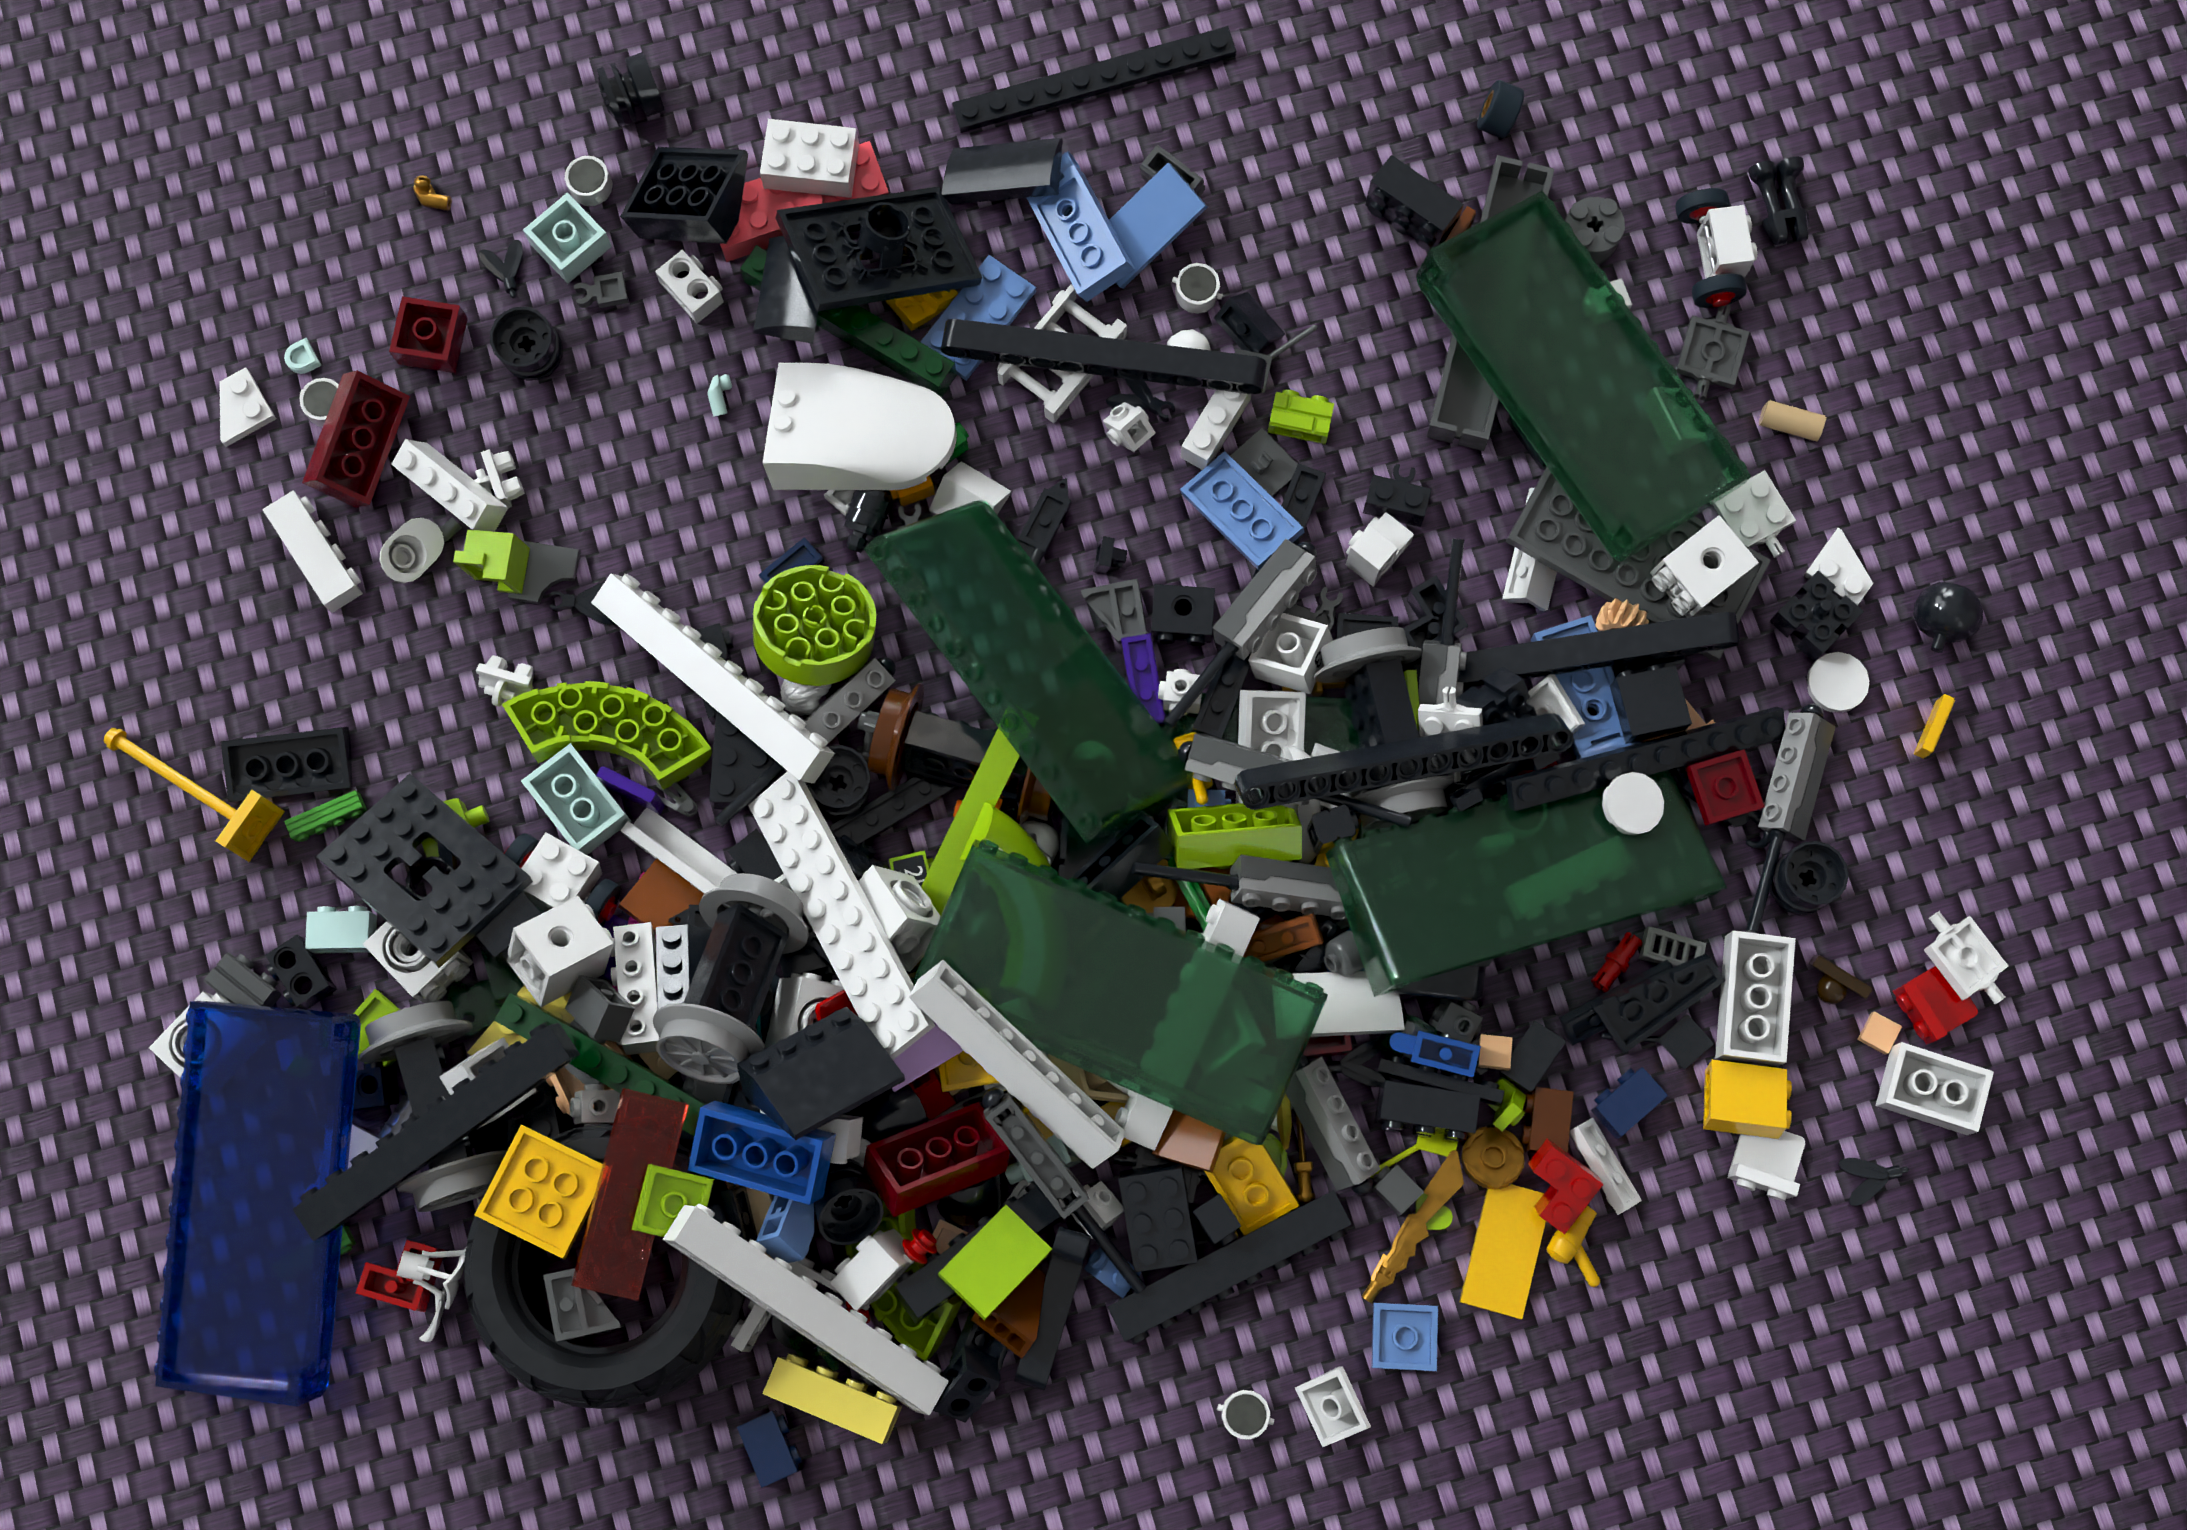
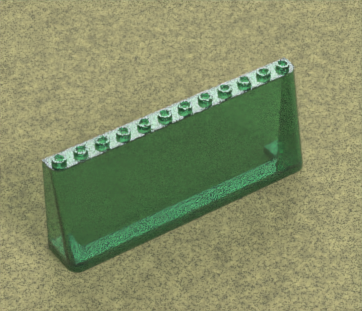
M1543 190L1429 250L1416 274L1417 283L1421 291L1609 554L1616 561L1622 562L1738 489L1752 477L1745 463L1736 456L1728 440L1717 430L1709 414L1704 412L1695 400L1693 392L1679 378L1674 366L1668 363L1660 352L1658 344L1646 333L1641 321L1627 307L1622 295L1616 292L1608 281L1606 273L1597 266L1589 250L1581 244L1570 224L1565 222L1557 211L1554 202L1548 199Z
M982 500L969 502L879 535L864 548L865 552L1086 844L1125 828L1141 812L1148 817L1160 813L1192 783L1193 772L1185 770L1186 764L1179 759L1177 748L988 503Z
M1670 770L1647 775L1655 781L1662 792L1664 811L1658 825L1648 832L1637 835L1619 832L1616 830L1618 828L1612 823L1610 824L1606 819L1602 807L1603 793L1606 787L1518 811L1509 809L1508 795L1505 794L1502 796L1503 800L1493 802L1492 798H1487L1474 804V808L1461 812L1452 808L1447 811L1445 816L1437 817L1436 813L1423 816L1418 819L1419 823L1410 825L1409 829L1394 824L1390 827V831L1381 833L1380 829H1374L1363 833V838L1353 841L1352 837L1349 836L1333 842L1334 847L1325 854L1374 997L1401 990L1416 981L1679 905V908L1702 902L1726 890L1725 880Z
M975 839L912 981L913 985L915 986L921 976L944 960L1037 1049L1255 1145H1262L1327 1001L1328 994L1324 993V989L1312 982H1306V984L1294 979L1291 973L1285 970L1277 969L1274 971L1264 966L1265 963L1256 957H1242L1226 944L1217 943L1215 945L1205 940V936L1197 931L1188 930L1186 932L1176 928V924L1167 918L1158 917L1156 919L1151 917L1140 906L1135 904L1126 906L1117 902V898L1108 892L1099 891L1097 893L1092 891L1081 880L1075 878L1067 880L1058 876V872L1049 866L1040 865L1038 867L1028 862L1027 857L1019 853L1011 852L1008 854L998 849L999 846L992 841L986 839L979 841Z

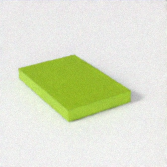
M1005 1205L938 1273V1276L982 1319L986 1320L1052 1251V1248Z

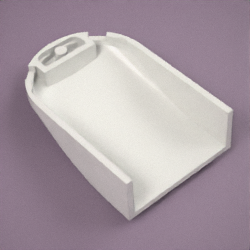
M778 363L763 466L773 490L906 489L927 481V476L946 465L955 448L957 437L956 425L947 403L938 394L925 387L853 367L823 363Z

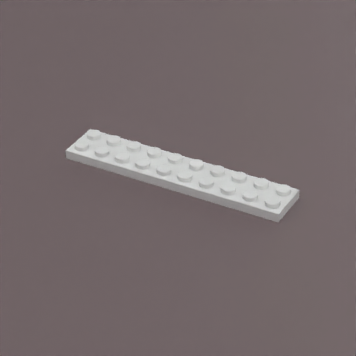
M787 771L748 806L790 887L803 903V911L858 1017L866 1023L892 1060H894L934 1028L935 1024L926 1013L918 1009L914 1002L908 998L914 985L806 783L799 781Z

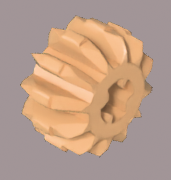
M1615 598L1612 602H1606L1602 606L1596 618L1595 627L1599 632L1649 624V620L1646 618L1647 612L1639 610V604L1632 605L1628 599L1621 602Z

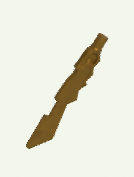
M1453 1150L1450 1152L1424 1190V1193L1429 1196L1416 1214H1408L1394 1238L1392 1249L1386 1256L1383 1253L1371 1276L1369 1286L1361 1296L1371 1304L1383 1287L1394 1283L1396 1273L1407 1268L1409 1257L1415 1256L1416 1244L1429 1236L1426 1223L1464 1185L1457 1151Z

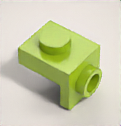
M1500 1077L1496 1083L1500 1085L1499 1090L1504 1091L1502 1107L1488 1105L1496 1111L1493 1125L1503 1132L1509 1124L1515 1126L1524 1116L1525 1111L1523 1107L1526 1095L1506 1078Z

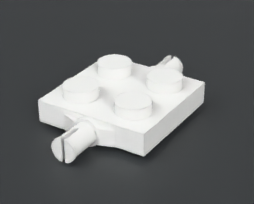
M1733 466L1724 469L1721 473L1726 478L1730 487L1726 492L1712 499L1711 503L1717 513L1747 547L1751 548L1754 545L1766 543L1774 558L1783 554L1785 550L1776 536L1783 529L1794 524L1796 519L1766 471L1764 470L1751 478L1741 480Z
M1450 687L1443 688L1444 703L1438 705L1420 704L1418 709L1420 737L1483 726L1482 709L1468 708L1457 704L1456 689L1454 687H1451V689ZM1460 772L1448 774V776L1454 777V782L1461 780Z
M1940 911L1929 917L1928 919L1931 920L1940 934L1924 951L1962 1001L1976 991L1983 989L1994 1004L2003 1000L2006 996L2003 995L1994 981L1999 973L2008 967V964L1974 920L1968 916L1958 924L1950 926Z

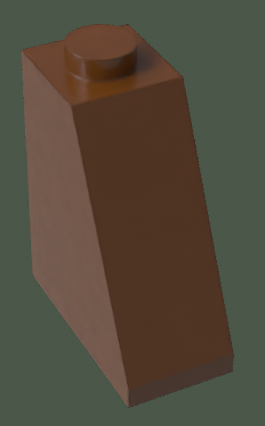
M1037 1267L986 1320L982 1319L976 1312L971 1318L973 1322L1021 1359H1023L1037 1339L1046 1276Z

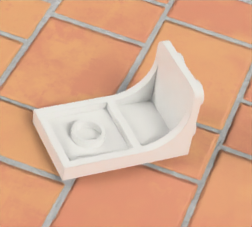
M806 1257L803 1260L789 1263L792 1266L790 1272L796 1276L804 1275L839 1293L830 1284L836 1277L835 1274L825 1269L821 1273L812 1269L815 1262ZM752 1300L748 1305L751 1312L747 1319L744 1321L740 1319L731 1333V1337L735 1338L731 1346L741 1352L751 1351L772 1316L771 1313Z

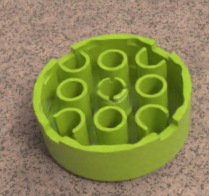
M805 565L777 574L762 587V592L757 601H755L753 610V642L762 662L776 675L790 682L802 685H829L845 680L858 672L872 653L876 628V608L868 590L853 576L847 573L844 576L829 571L827 566Z

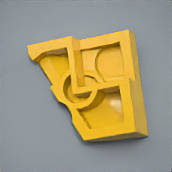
M953 289L950 292L940 291L885 301L907 327L913 331L945 310L958 295V292Z

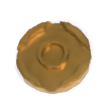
M1483 1127L1476 1130V1133L1466 1140L1462 1148L1461 1162L1464 1172L1471 1181L1483 1188L1496 1190L1508 1187L1517 1180L1524 1168V1150L1516 1136L1506 1129L1502 1132L1497 1127Z

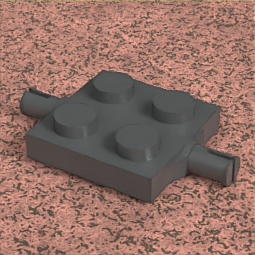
M1728 304L1725 310V306L1718 308L1716 319H1704L1693 315L1690 318L1675 373L1692 377L1698 381L1694 394L1696 399L1699 398L1700 394V400L1707 398L1709 385L1716 384L1733 389L1735 386L1750 331L1736 328L1727 322L1731 306Z

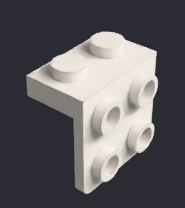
M1784 1131L1779 1139L1740 1134L1727 1178L1737 1181L1736 1185L1747 1190L1755 1191V1188L1767 1191V1196L1776 1200L1786 1201V1198L1796 1197L1800 1184L1794 1181L1805 1146L1804 1138Z

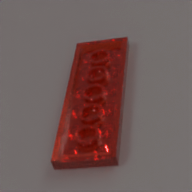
M622 1088L571 1286L636 1301L639 1300L655 1235L631 1229L648 1164L669 1169L673 1167L688 1104Z

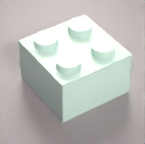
M568 192L523 229L530 245L567 284L612 247L606 232Z

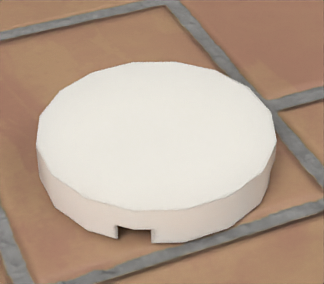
M1841 652L1825 654L1814 662L1807 675L1809 696L1815 704L1829 712L1850 711L1858 706L1868 693L1870 681L1867 670L1858 659L1850 654Z
M1630 772L1617 776L1606 787L1603 793L1602 807L1606 819L1610 824L1612 823L1618 828L1616 830L1623 834L1637 835L1648 832L1658 825L1664 811V799L1660 788L1654 780L1645 774Z

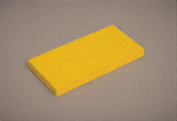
M1513 1184L1496 1190L1487 1188L1459 1303L1516 1319H1523L1546 1223L1538 1215L1534 1206L1544 1193Z

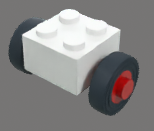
M1719 188L1701 189L1682 196L1675 204L1678 220L1686 224L1701 223L1697 231V239L1705 279L1697 282L1692 287L1694 304L1700 308H1715L1729 305L1742 299L1747 293L1744 278L1757 259V247L1754 242L1751 243L1750 238L1752 222L1750 216L1745 213L1744 205L1730 207L1727 192Z
M545 832L541 840L538 841L531 835L523 833L504 852L508 858L530 875L533 882L522 892L536 907L545 912L579 896L584 904H588L592 908L595 919L601 927L615 913L621 895V887L609 879H604L591 892L602 875L599 862Z

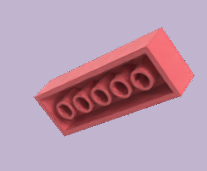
M871 142L859 144L852 198L764 189L761 178L744 183L739 221L726 244L720 243L726 262L750 255L756 245L762 249H767L769 238L783 236L775 218L777 210L889 194Z

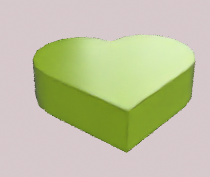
M1424 1193L1415 1201V1214L1429 1195ZM1443 1205L1426 1223L1427 1230H1442L1449 1227L1453 1220L1450 1209Z

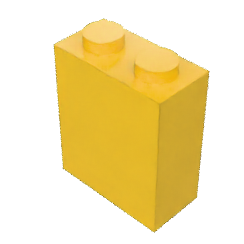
M1712 1059L1705 1069L1703 1129L1779 1139L1783 1132L1789 1129L1791 1125V1111L1787 1110V1099L1789 1100L1791 1096L1792 1083L1787 1080V1069Z

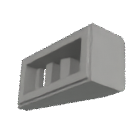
M1648 926L1644 930L1639 959L1657 964L1668 960L1675 967L1688 961L1690 947L1696 948L1694 958L1703 955L1706 943ZM1655 939L1661 940L1658 953L1653 952ZM1667 942L1672 943L1669 957L1664 956ZM1678 945H1684L1681 960L1676 959Z

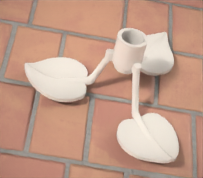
M477 1198L478 1206L480 1205L482 1199ZM466 1248L464 1250L441 1252L423 1250L422 1254L403 1251L396 1276L414 1280L413 1284L420 1285L435 1295V1316L427 1331L419 1337L421 1341H432L438 1330L444 1305L445 1309L449 1310L459 1287L458 1280L464 1271ZM460 1256L458 1266L452 1274L433 1270L435 1261L429 1260V1258ZM432 1275L446 1279V1281L443 1282L444 1288L441 1291L423 1279L429 1280Z

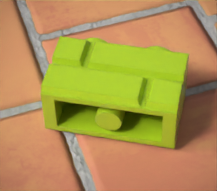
M1283 390L1282 393L1276 392L1268 433L1326 444L1334 403L1329 402L1328 398L1314 395L1311 398L1301 397L1294 390Z

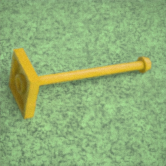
M111 728L105 734L104 743L107 745V748L112 751L122 750L229 819L230 821L218 836L216 842L248 862L251 861L265 838L285 812L254 790L250 791L238 810H236L126 739L127 733L124 730Z

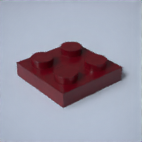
M1745 749L1685 768L1705 826L1765 808Z

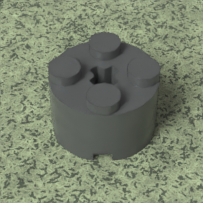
M1588 197L1574 203L1568 212L1561 230L1560 240L1564 252L1578 260L1577 262L1582 265L1594 266L1606 262L1616 251L1624 234L1625 220L1623 214L1618 208L1617 203L1610 198Z

